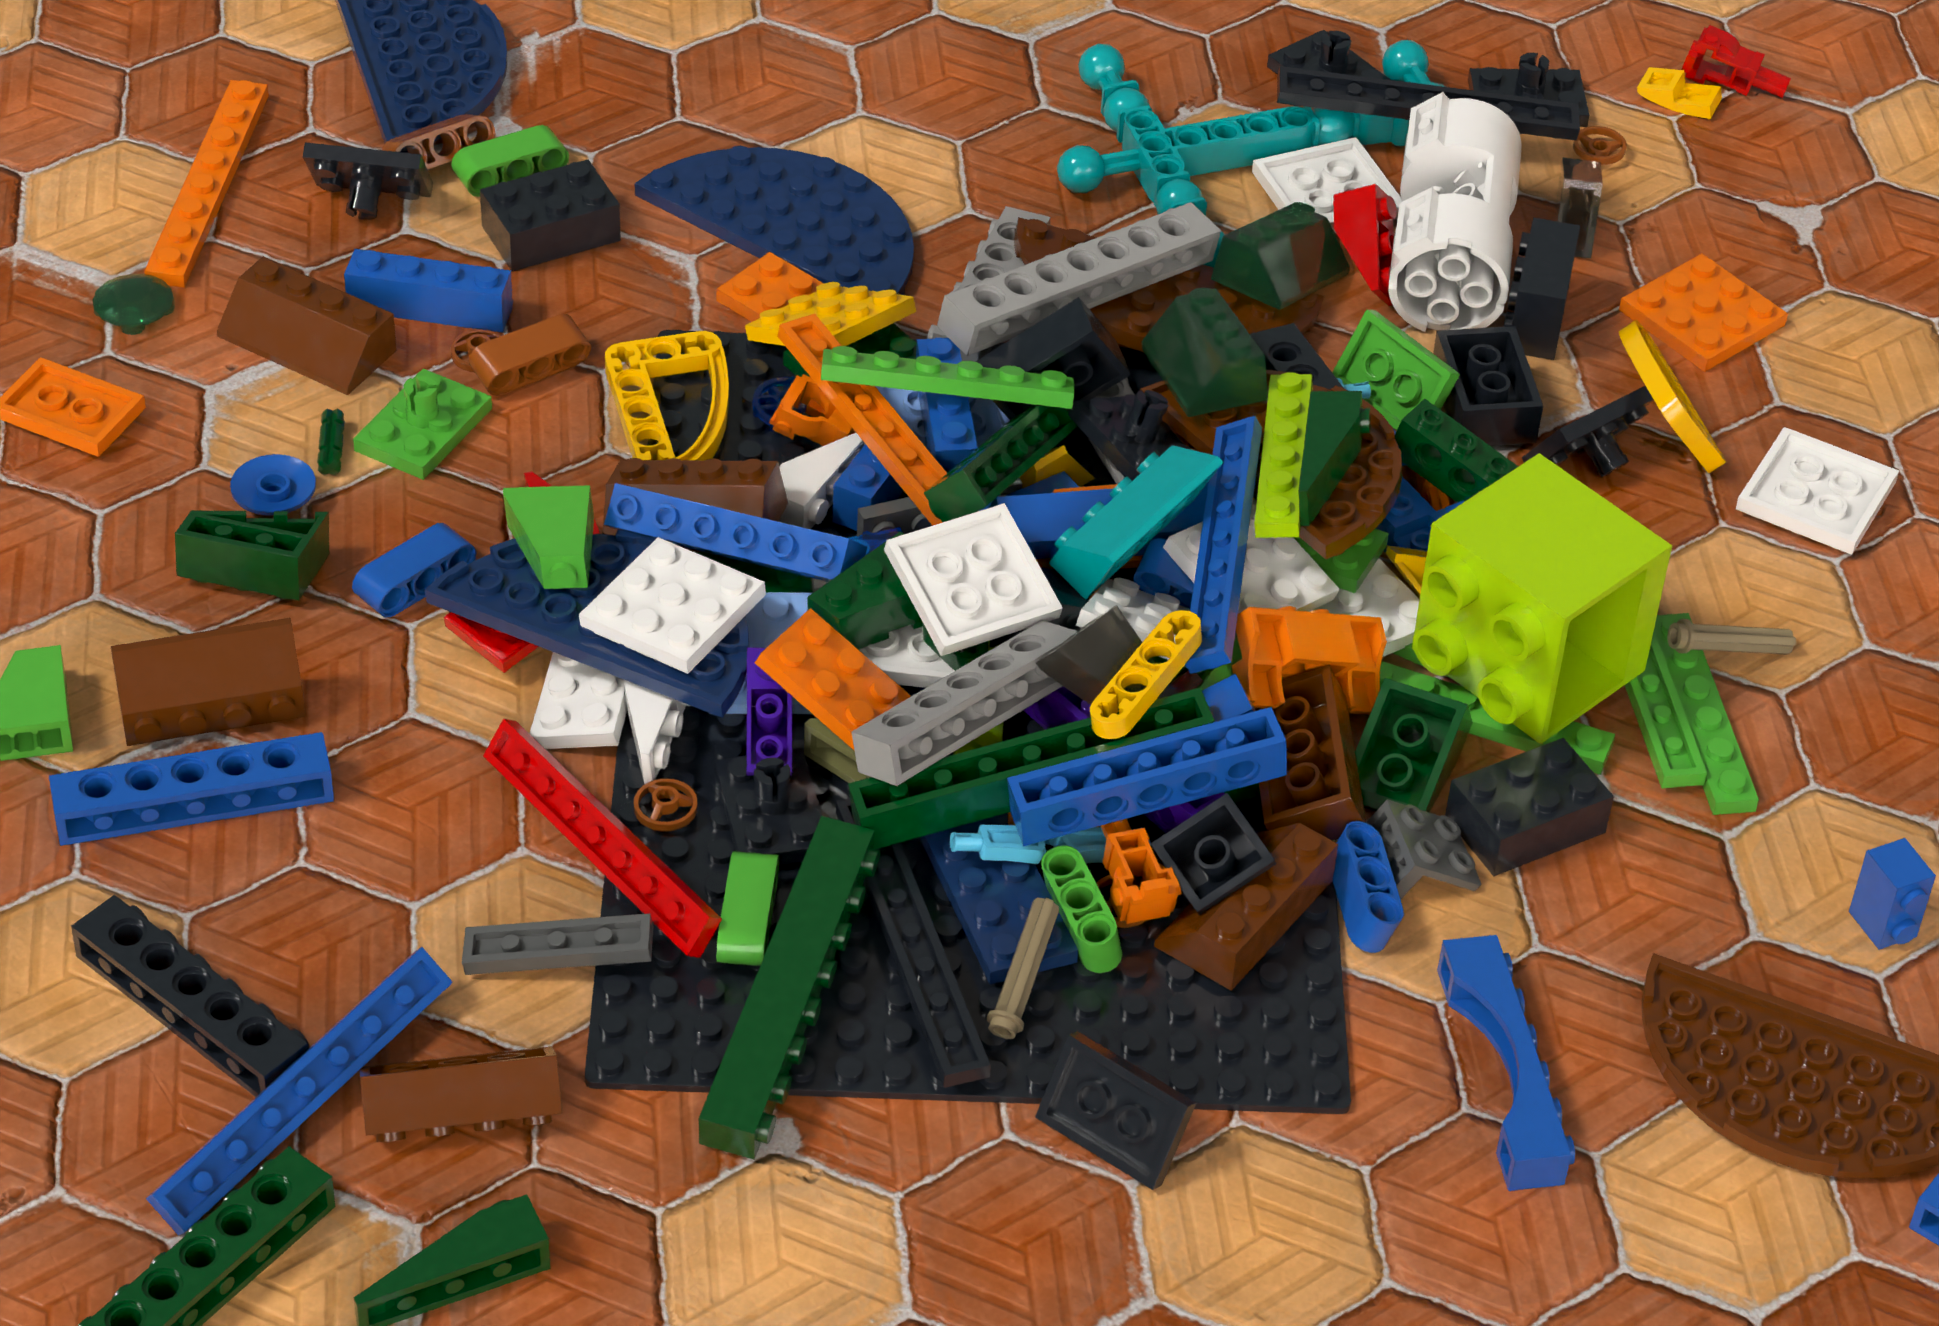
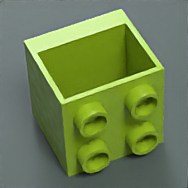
M1539 453L1432 523L1412 649L1415 651L1421 664L1428 671L1438 676L1448 675L1479 698L1484 710L1495 721L1502 724L1512 723L1536 742L1542 744L1645 671L1672 545Z

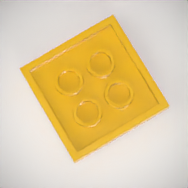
M828 282L817 286V291L810 295H801L789 299V305L780 309L763 311L760 313V318L746 324L745 329L749 341L785 346L777 337L779 325L815 313L841 346H847L915 313L916 307L913 296L898 295L895 290L876 292L869 291L867 286L847 288L840 287L838 282Z

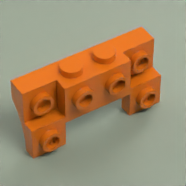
M1293 606L1278 609L1248 607L1238 614L1236 634L1242 659L1231 665L1233 675H1237L1254 708L1272 707V709H1275L1285 703L1282 677H1291L1330 665L1346 696L1348 712L1351 714L1370 715L1380 691V667L1387 643L1381 617L1332 614L1327 609H1317L1310 612L1297 611L1296 607Z

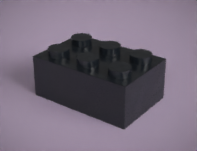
M589 159L480 189L482 227L511 271L621 241L620 204Z
M1533 217L1530 233L1522 232L1518 252L1520 256H1517L1513 276L1514 281L1511 283L1508 299V310L1514 312H1506L1504 327H1516L1525 355L1555 360L1580 225Z
M1079 297L975 361L986 368L1000 369L1002 366H1016L1029 373L1042 374V372L1048 370L1062 372L1074 380L1073 401L1092 399L1131 375L1117 341ZM992 400L1009 420L1032 405Z
M1506 326L1437 331L1433 354L1460 374L1443 405L1446 414L1490 446L1537 443L1543 403L1516 327Z
M1564 738L1451 780L1445 816L1456 822L1461 830L1460 835L1494 877L1606 833L1614 796Z

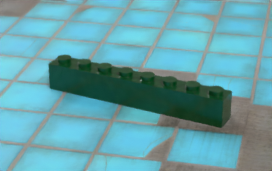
M1201 688L1192 689L1156 699L1131 731L1117 739H1105L1096 735L1092 730L1090 717L944 757L898 786L873 777L848 783L853 818L856 825L875 830L874 849L1010 812L1008 777L1206 725L1215 721Z
M821 816L698 1118L699 1144L755 1160L761 1142L766 1144L770 1142L776 1124V1116L772 1115L777 1103L784 1104L788 1097L792 1077L788 1073L792 1063L799 1065L804 1056L807 1037L803 1035L807 1025L815 1026L822 1006V999L818 997L822 987L830 988L837 967V961L833 959L837 949L844 951L851 933V923H848L851 913L859 914L866 893V887L862 886L865 877H873L876 872L880 850L874 849L875 830Z

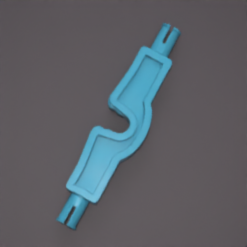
M980 825L978 833L952 832L950 835V848L952 852L974 851L979 852L982 860L1038 864L1046 853L1045 844H1050L1054 847L1061 845L1071 846L1079 851L1085 863H1103L1106 838L1101 827L1086 829L1024 847L1015 825Z

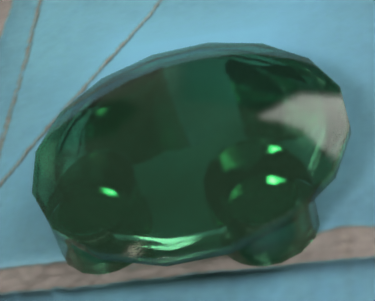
M146 274L122 275L106 281L96 290L92 300L95 315L103 321L120 326L121 331L127 335H136L143 332L145 325L160 320L163 316L171 314L175 309L171 287L162 279Z

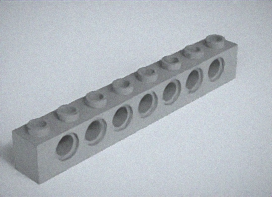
M1192 202L1174 209H1168L1156 216L1139 220L1132 225L1116 231H1110L1103 236L1084 243H1078L1074 247L1055 254H1049L1037 261L1017 266L1000 275L986 278L981 282L944 295L937 327L966 356L972 355L1014 338L1078 297L1090 309L1212 261L1221 230Z

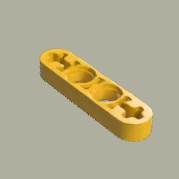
M1179 610L1168 613L1163 617L1095 698L1090 706L1092 730L1096 735L1105 739H1117L1130 732L1202 643L1200 618L1195 613ZM1155 656L1169 658L1168 661L1160 664L1148 662L1150 658ZM1131 684L1146 686L1145 689L1139 692H1127L1124 690L1125 687Z

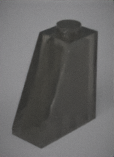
M1562 157L1556 196L1555 221L1580 225L1575 257L1591 259L1603 186L1601 163Z
M1116 605L1091 620L1035 663L1041 671L1091 705L1141 645L1142 641ZM1153 657L1148 660L1149 663L1157 664ZM1170 682L1157 699L1178 694V692ZM1131 684L1125 687L1124 690L1127 692H1139L1145 689L1146 686Z

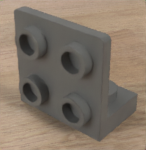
M1387 799L1368 819L1367 824L1373 826L1383 840L1400 900L1422 876L1472 891H1476L1481 886V881L1475 870V862L1468 854L1461 838V830L1451 818L1444 815L1438 816L1420 810L1413 805H1404Z

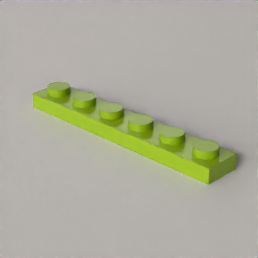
M1288 372L1281 375H1270L1254 522L1255 538L1299 537L1300 510L1298 490L1310 392L1313 391L1312 374Z

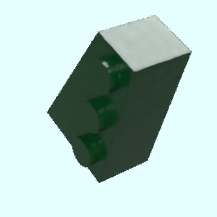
M191 510L175 532L176 574L179 577L194 579L201 583H214L234 587L241 591H254L274 595L280 599L299 601L330 554L329 512H315V519H288V511H274V518H246V511Z
M900 531L890 539L904 535V533ZM886 542L807 597V611L810 608L813 609L858 650L889 639V632L908 625H911L913 629L923 626L918 612L884 551Z

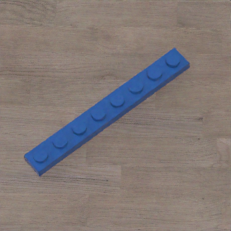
M1256 416L1216 427L1213 455L1218 456L1224 463L1209 481L1190 608V611L1200 618L1202 643L1185 664L1190 674L1207 669H1215L1232 662L1262 426Z
M423 947L416 950L153 1191L146 1200L178 1236L185 1233L453 983L452 980Z

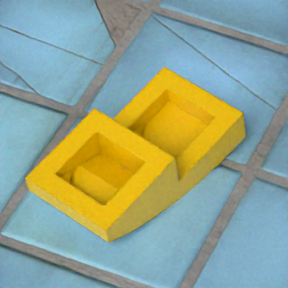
M1649 67L1637 86L1638 94L1672 111L1711 119L1722 100L1721 86L1685 83L1684 70Z

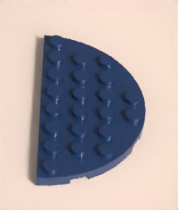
M335 0L384 144L392 138L458 115H480L500 91L507 70L506 38L498 18L486 4L480 5L475 0ZM438 135L434 141L442 139L441 136ZM403 147L400 152L406 153L408 150L406 147Z
M735 146L731 149L701 153L677 160L653 170L635 183V196L758 258L771 252L822 283L838 282L840 287L867 286L869 291L895 290L898 295L905 294V286L910 275H912L914 254L912 232L905 215L892 197L864 174L835 162L829 157H820L804 152L778 148Z
M620 529L617 530L616 535L593 534L588 588L544 589L516 539L513 538L491 546V554L477 559L470 564L461 561L439 576L425 589L427 603L721 718L724 717L736 700L747 674V648H750L746 616L688 674L627 648L623 644H618L595 634L594 631L580 625L579 613L657 539L655 537Z

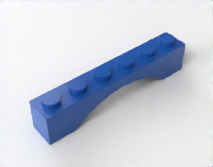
M1497 935L1443 940L1437 972L1448 1006L1466 1017L1485 1034L1499 1053L1509 1075L1513 1094L1512 1108L1502 1123L1496 1150L1508 1191L1565 1185L1569 1165L1575 1162V1147L1572 1137L1570 1135L1565 1136L1561 1125L1562 1108L1558 1098H1552L1547 1063L1544 1060L1540 1061L1536 1052V1031L1533 1024H1527L1524 1016L1525 1001L1523 992L1520 988L1514 987L1511 957L1509 953H1503Z

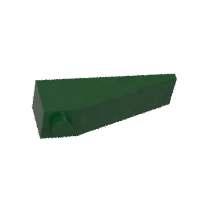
M1362 391L1310 392L1298 490L1300 527L1310 526L1360 453L1362 435L1370 434L1371 411L1370 408H1363Z
M526 1194L511 1200H502L491 1207L478 1211L354 1297L357 1326H388L551 1269L549 1238L528 1195Z

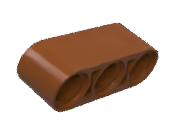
M458 115L392 138L384 144L382 150L400 152L403 147H406L408 153L421 154L427 169H431L451 162L454 155L464 147L494 139L496 135L495 127L492 121L484 116ZM474 123L477 128V135L471 142L467 132L469 126ZM440 135L443 140V147L437 154L433 148V142Z
M559 314L482 343L472 351L468 361L487 391L491 395H501L577 366L589 356L591 344L571 316Z

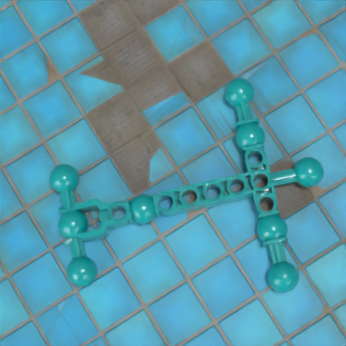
M1400 40L1390 45L1382 59L1384 75L1390 80L1446 87L1443 84L1431 83L1426 75L1429 67L1427 52L1415 41ZM1095 44L1086 49L1081 55L1078 64L1080 78L1092 89L1102 90L1101 114L1105 117L1106 124L1117 132V140L1122 143V151L1100 155L1090 146L1076 145L1061 155L1057 165L1059 181L1064 187L1073 193L1086 194L1097 188L1104 176L1134 171L1148 198L1154 202L1157 214L1192 202L1206 216L1207 201L1203 198L1201 190L1190 182V176L1253 165V160L1354 137L1362 145L1392 142L1397 146H1405L1409 120L1313 108L1312 110L1311 107L1290 106L1164 128L1158 116L1152 112L1149 100L1139 91L1138 82L1136 80L1122 81L1126 68L1123 55L1119 50L1110 44ZM1223 232L1220 234L1213 260L1203 265L1222 269L1228 264L1232 251L1230 240Z

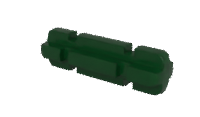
M338 408L334 411L326 409L321 415L322 425L320 427L318 448L320 452L318 453L317 463L318 471L324 476L327 474L336 475L341 470L340 458L342 457L344 436L342 432L344 431L345 421L344 413Z

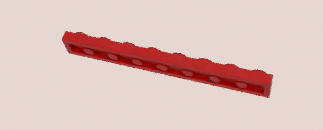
M503 718L483 757L644 914L651 913L653 923L687 956L700 958L722 918L517 721Z

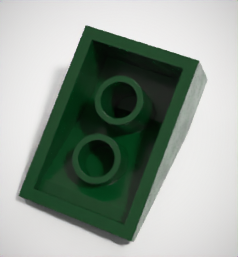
M1385 678L1355 751L1364 808L1377 811L1388 799L1404 805H1413L1420 810L1430 812L1459 759L1473 722L1468 704Z

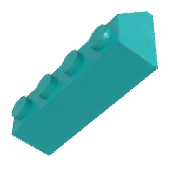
M1173 445L1160 457L1153 452L1137 468V471L1140 473L1139 476L1133 481L1126 476L1110 492L1109 495L1113 499L1107 505H1104L1101 501L1097 502L1083 516L1082 520L1086 524L1078 531L1071 526L1057 539L1054 545L1059 550L1049 564L1087 600L1197 498L1224 462L1218 456Z

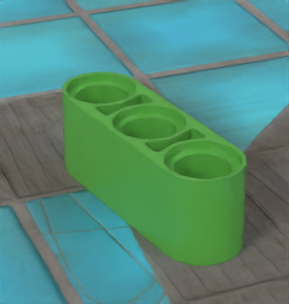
M538 125L464 147L454 155L451 166L471 195L479 197L480 189L533 175L537 172L566 166L569 161V153L548 126Z
M1061 845L1053 847L1044 854L1041 861L1046 887L1054 903L1059 906V913L1078 949V957L1084 967L1095 973L1109 972L1116 968L1122 959L1116 921L1079 851L1071 846Z
M732 851L721 913L722 920L718 931L716 953L718 963L761 966L769 942L778 884L779 855Z

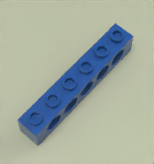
M617 483L614 485L604 525L616 530L620 529L655 538L659 537L680 547L825 582L831 581L862 559L867 551V546L849 538Z
M1272 707L1008 777L1010 813L1024 847L1287 775V741Z
M323 732L49 775L60 846L334 801L331 768Z

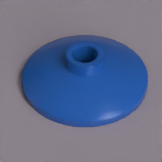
M272 454L256 457L241 465L231 478L230 488L233 499L243 509L260 515H274V511H288L289 513L305 505L315 492L316 479L313 470L302 460L288 455Z

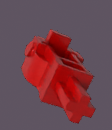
M1711 25L1708 28L1704 27L1698 41H1693L1681 69L1686 73V78L1700 84H1704L1705 80L1717 82L1737 90L1736 92L1745 96L1748 95L1751 86H1755L1783 98L1791 78L1761 66L1765 54L1740 46V43L1732 34ZM1707 49L1713 51L1711 58L1727 65H1715L1703 60Z

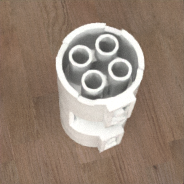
M1444 92L1411 108L1400 186L1402 202L1399 203L1389 276V297L1394 309L1407 323L1426 332V328L1434 330L1486 328L1502 314L1509 293L1513 251V235L1509 225V217L1517 201L1520 172L1521 137L1516 125L1509 116L1497 107L1483 101L1468 98L1449 100Z

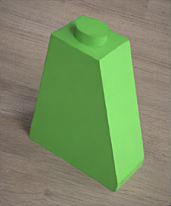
M590 485L503 488L508 528L543 588H588L594 527Z
M61 645L15 651L0 679V761L73 752L67 683Z

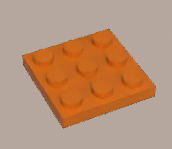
M1703 253L1622 297L1619 311L1633 321L1638 320L1648 332L1704 372L1784 327L1788 317L1787 312Z

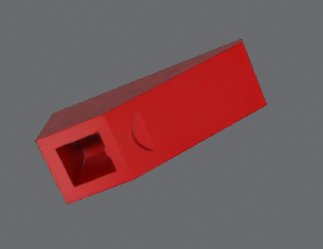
M1377 184L1334 194L1335 232L1371 291L1388 306H1392L1388 288L1395 235L1393 219L1397 216L1394 199L1388 196Z

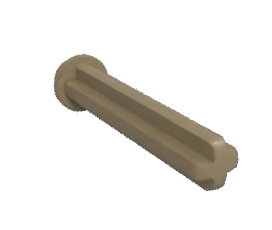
M1680 619L1677 623H1672L1667 634L1669 646L1678 653L1684 654L1690 650L1787 655L1792 653L1793 646L1796 645V638L1793 637V632L1790 629L1692 624L1688 619Z
M1037 897L1033 900L995 1010L989 1011L987 1015V1021L990 1023L988 1029L998 1037L1013 1039L1024 1028V1022L1021 1019L1059 913V906L1052 899Z

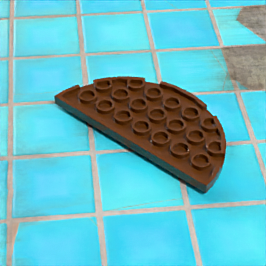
M1018 217L1014 235L1015 254L1026 265L1049 254L1058 253L1074 247L1078 243H1084L1097 237L1086 235L1077 229L1066 230L1047 225L1038 219L1027 220ZM1202 264L1092 307L1090 311L1117 343L1157 356L1191 362H1201L1203 356H1223L1228 363L1245 361V352L1249 351V334L1291 323H1294L1302 334L1310 332L1317 321L1324 296L1315 294L1306 288L1296 289L1277 284L1271 279H1257L1241 275L1232 269H1218Z
M1262 369L1217 370L1218 376L1216 378L1190 381L1189 376L1184 375L1160 381L1140 389L1144 393L1145 390H1150L1165 397L1169 406L1162 420L1199 452L1213 455L1216 427L1256 416L1262 426L1253 498L1257 501L1270 375H1281L1288 372ZM1313 385V391H1348L1337 385L1331 388V390ZM1363 399V408H1370L1371 411L1370 434L1362 435L1360 453L1310 526L1300 527L1299 537L1326 560L1333 556L1341 555L1345 550L1371 533L1386 518L1400 492L1402 456L1401 449H1399L1395 440L1394 430L1385 417Z
M1653 953L1646 973L1642 994V1022L1645 1038L1657 1067L1674 1093L1709 1127L1756 1155L1794 1169L1825 1176L1882 1178L1905 1175L1939 1165L1938 1054Z

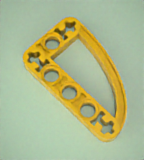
M1634 320L1619 331V336L1649 393L1673 430L1710 474L1726 463L1724 456L1646 329L1638 320Z
M696 331L620 342L607 348L605 351V373L632 458H639L641 460H667L675 458L650 378L709 370L712 386L709 416L703 431L695 443L676 458L680 460L701 461L713 458L724 436L729 408V381L726 357L721 340L716 334L708 331ZM661 353L672 355L668 359H658L653 356ZM621 362H625L629 369L623 370ZM631 385L641 387L638 391H625L622 388ZM636 412L650 414L646 418H634L630 415ZM644 439H654L659 443L645 446L639 442Z

